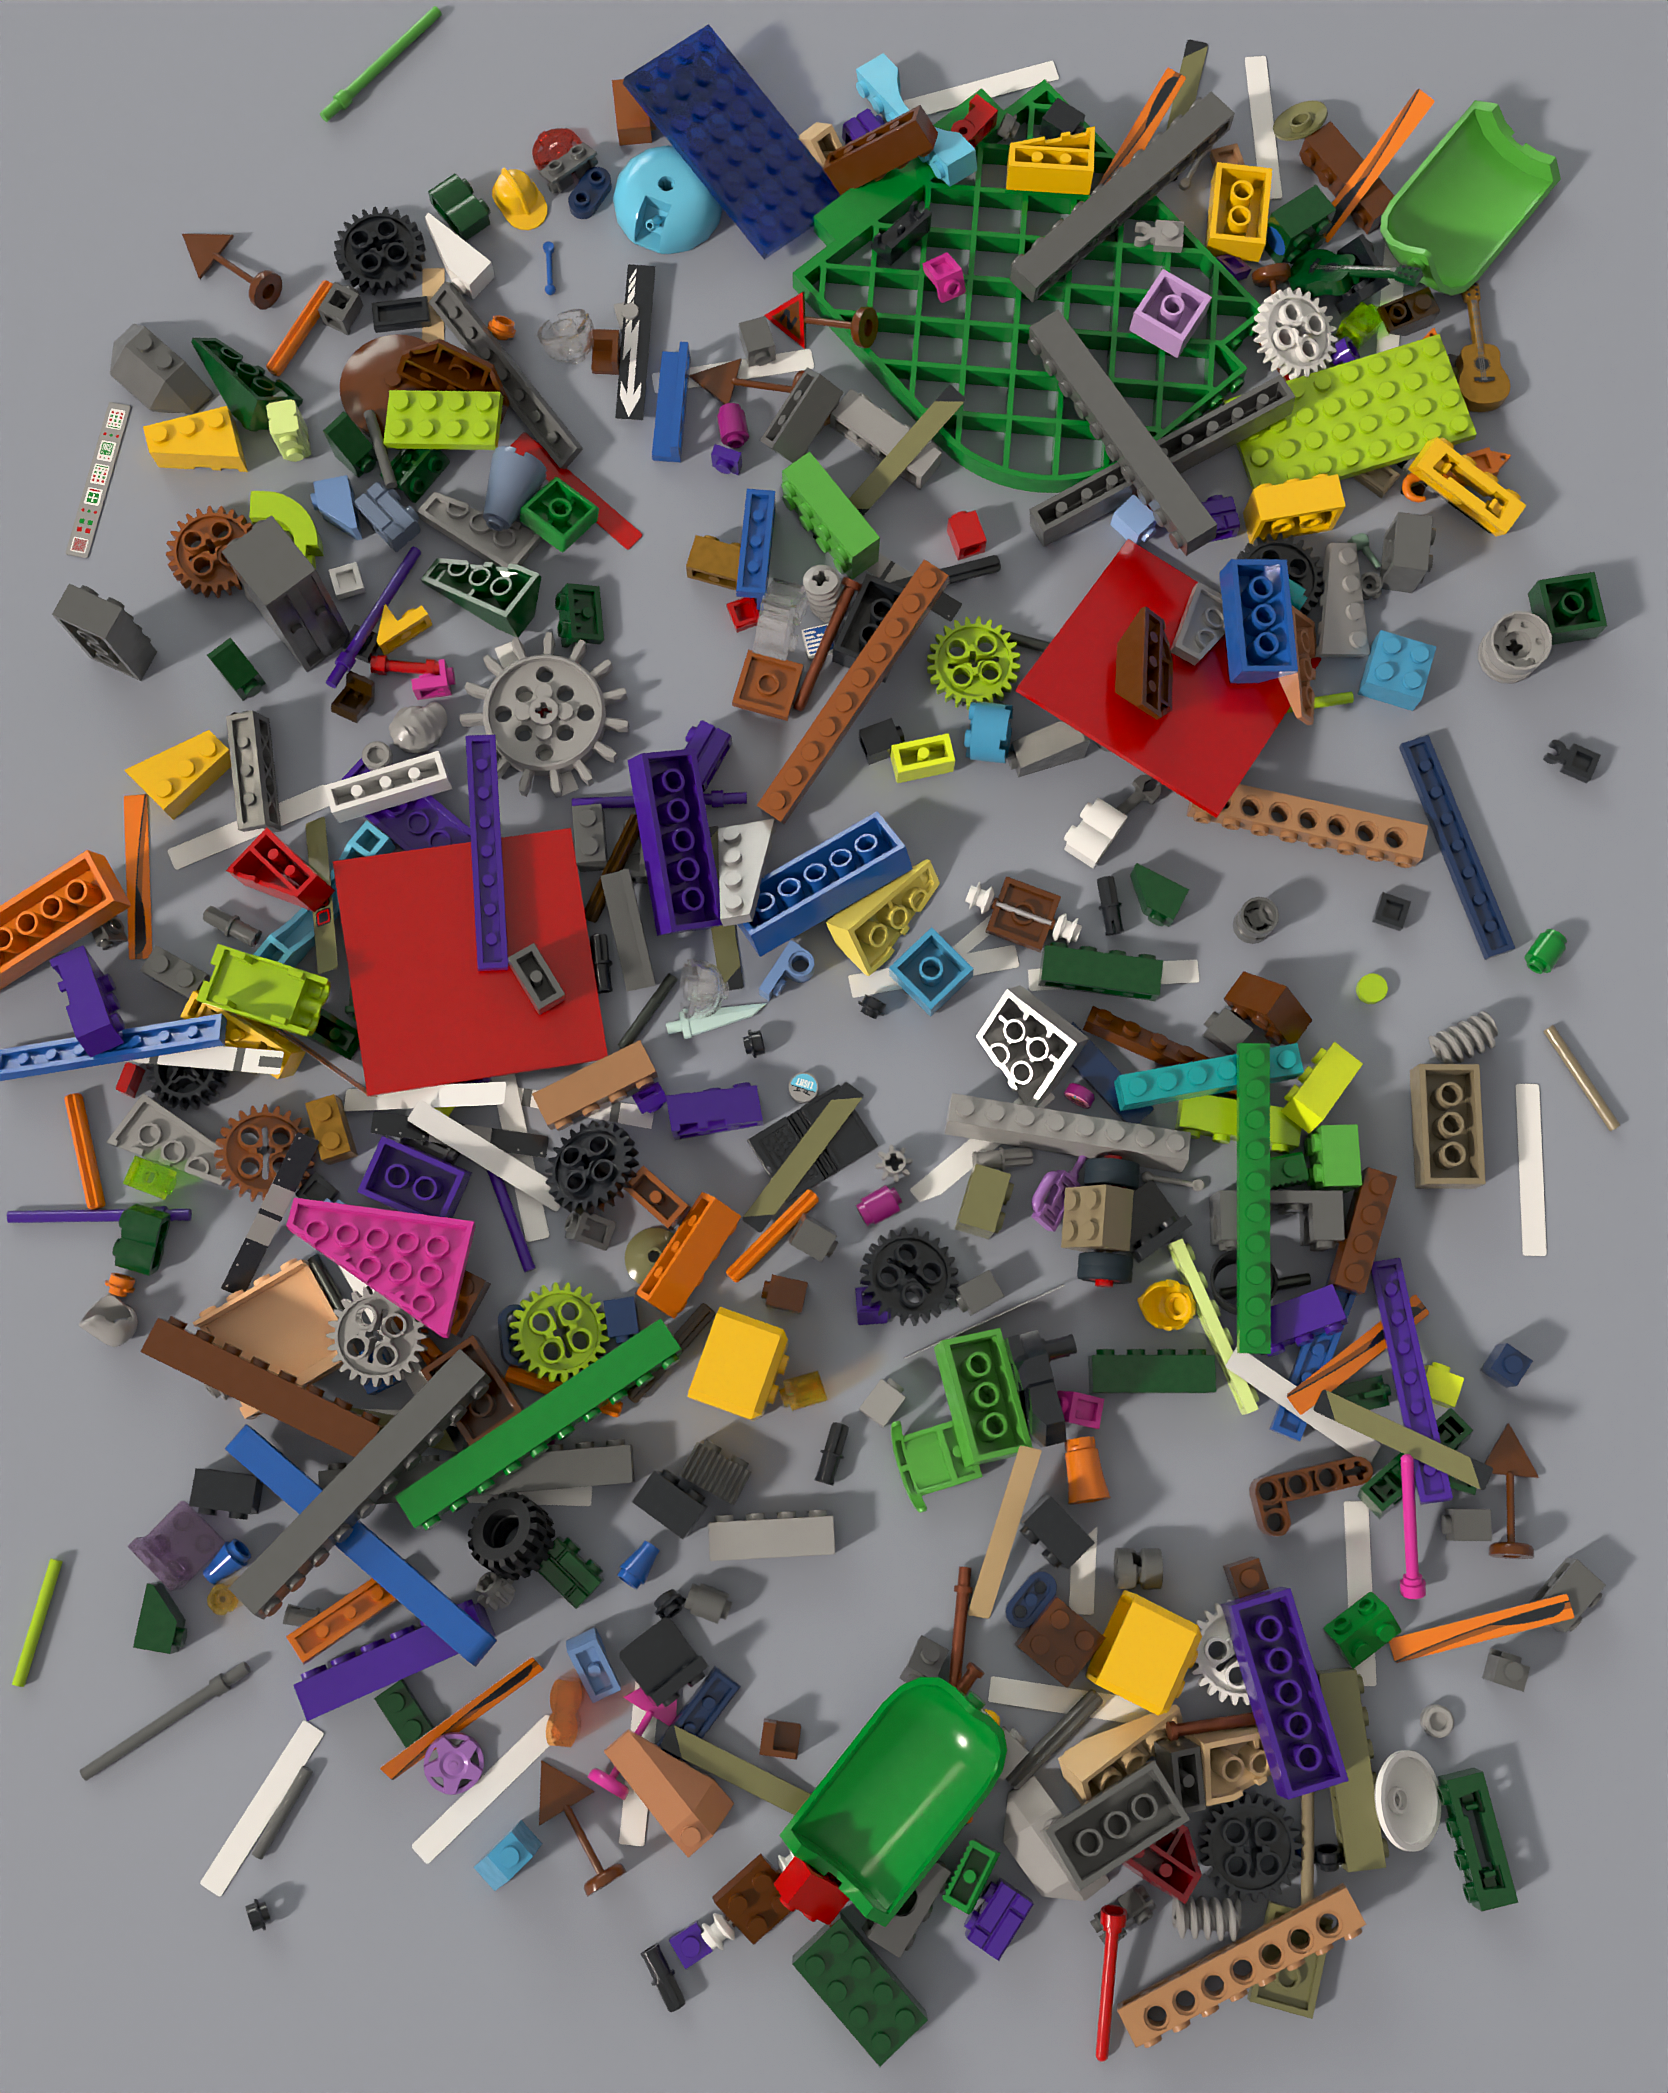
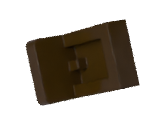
M348 672L346 675V686L331 703V712L358 723L374 703L375 682L355 672Z

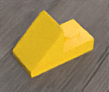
M385 604L376 641L382 653L388 655L433 624L422 605L416 609L412 608L406 611L402 618L397 621Z

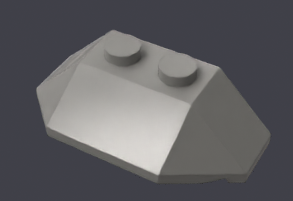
M1033 1774L1019 1789L1013 1788L1008 1792L1003 1843L1042 1897L1086 1901L1108 1884L1110 1880L1104 1875L1081 1891L1074 1890L1040 1830L1063 1815Z

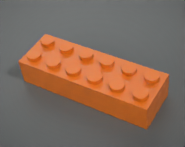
M86 850L0 906V990L131 907L125 892L104 855Z

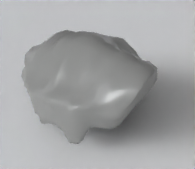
M432 702L426 707L409 706L401 708L389 725L390 736L394 740V745L405 753L428 752L430 748L439 744L444 732L443 729L446 728L448 723L447 714L443 706L436 702Z

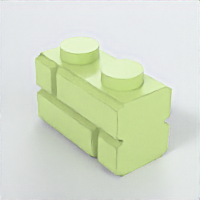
M290 399L266 405L270 434L283 459L297 462L312 455L308 428L296 402Z

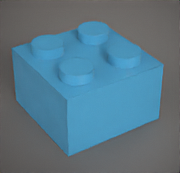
M1380 630L1372 642L1358 695L1413 711L1422 700L1436 646Z
M931 927L889 967V976L931 1017L973 977L974 969Z

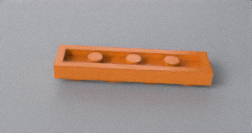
M371 1578L287 1635L286 1638L303 1665H305L398 1600Z

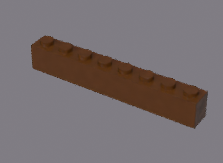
M170 1316L169 1320L157 1319L140 1351L353 1457H356L384 1428L383 1425L379 1424L380 1417L365 1410L360 1415L351 1410L353 1404L339 1397L332 1401L323 1396L325 1393L323 1389L310 1383L305 1388L295 1383L298 1377L286 1371L280 1370L279 1374L268 1370L270 1366L268 1362L255 1356L250 1361L240 1356L243 1350L228 1343H225L224 1347L213 1343L215 1337L199 1329L195 1334L185 1329L188 1323L173 1316Z

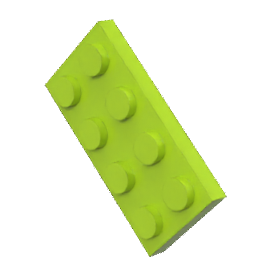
M390 390L383 443L386 448L495 450L499 442L503 396L501 392Z

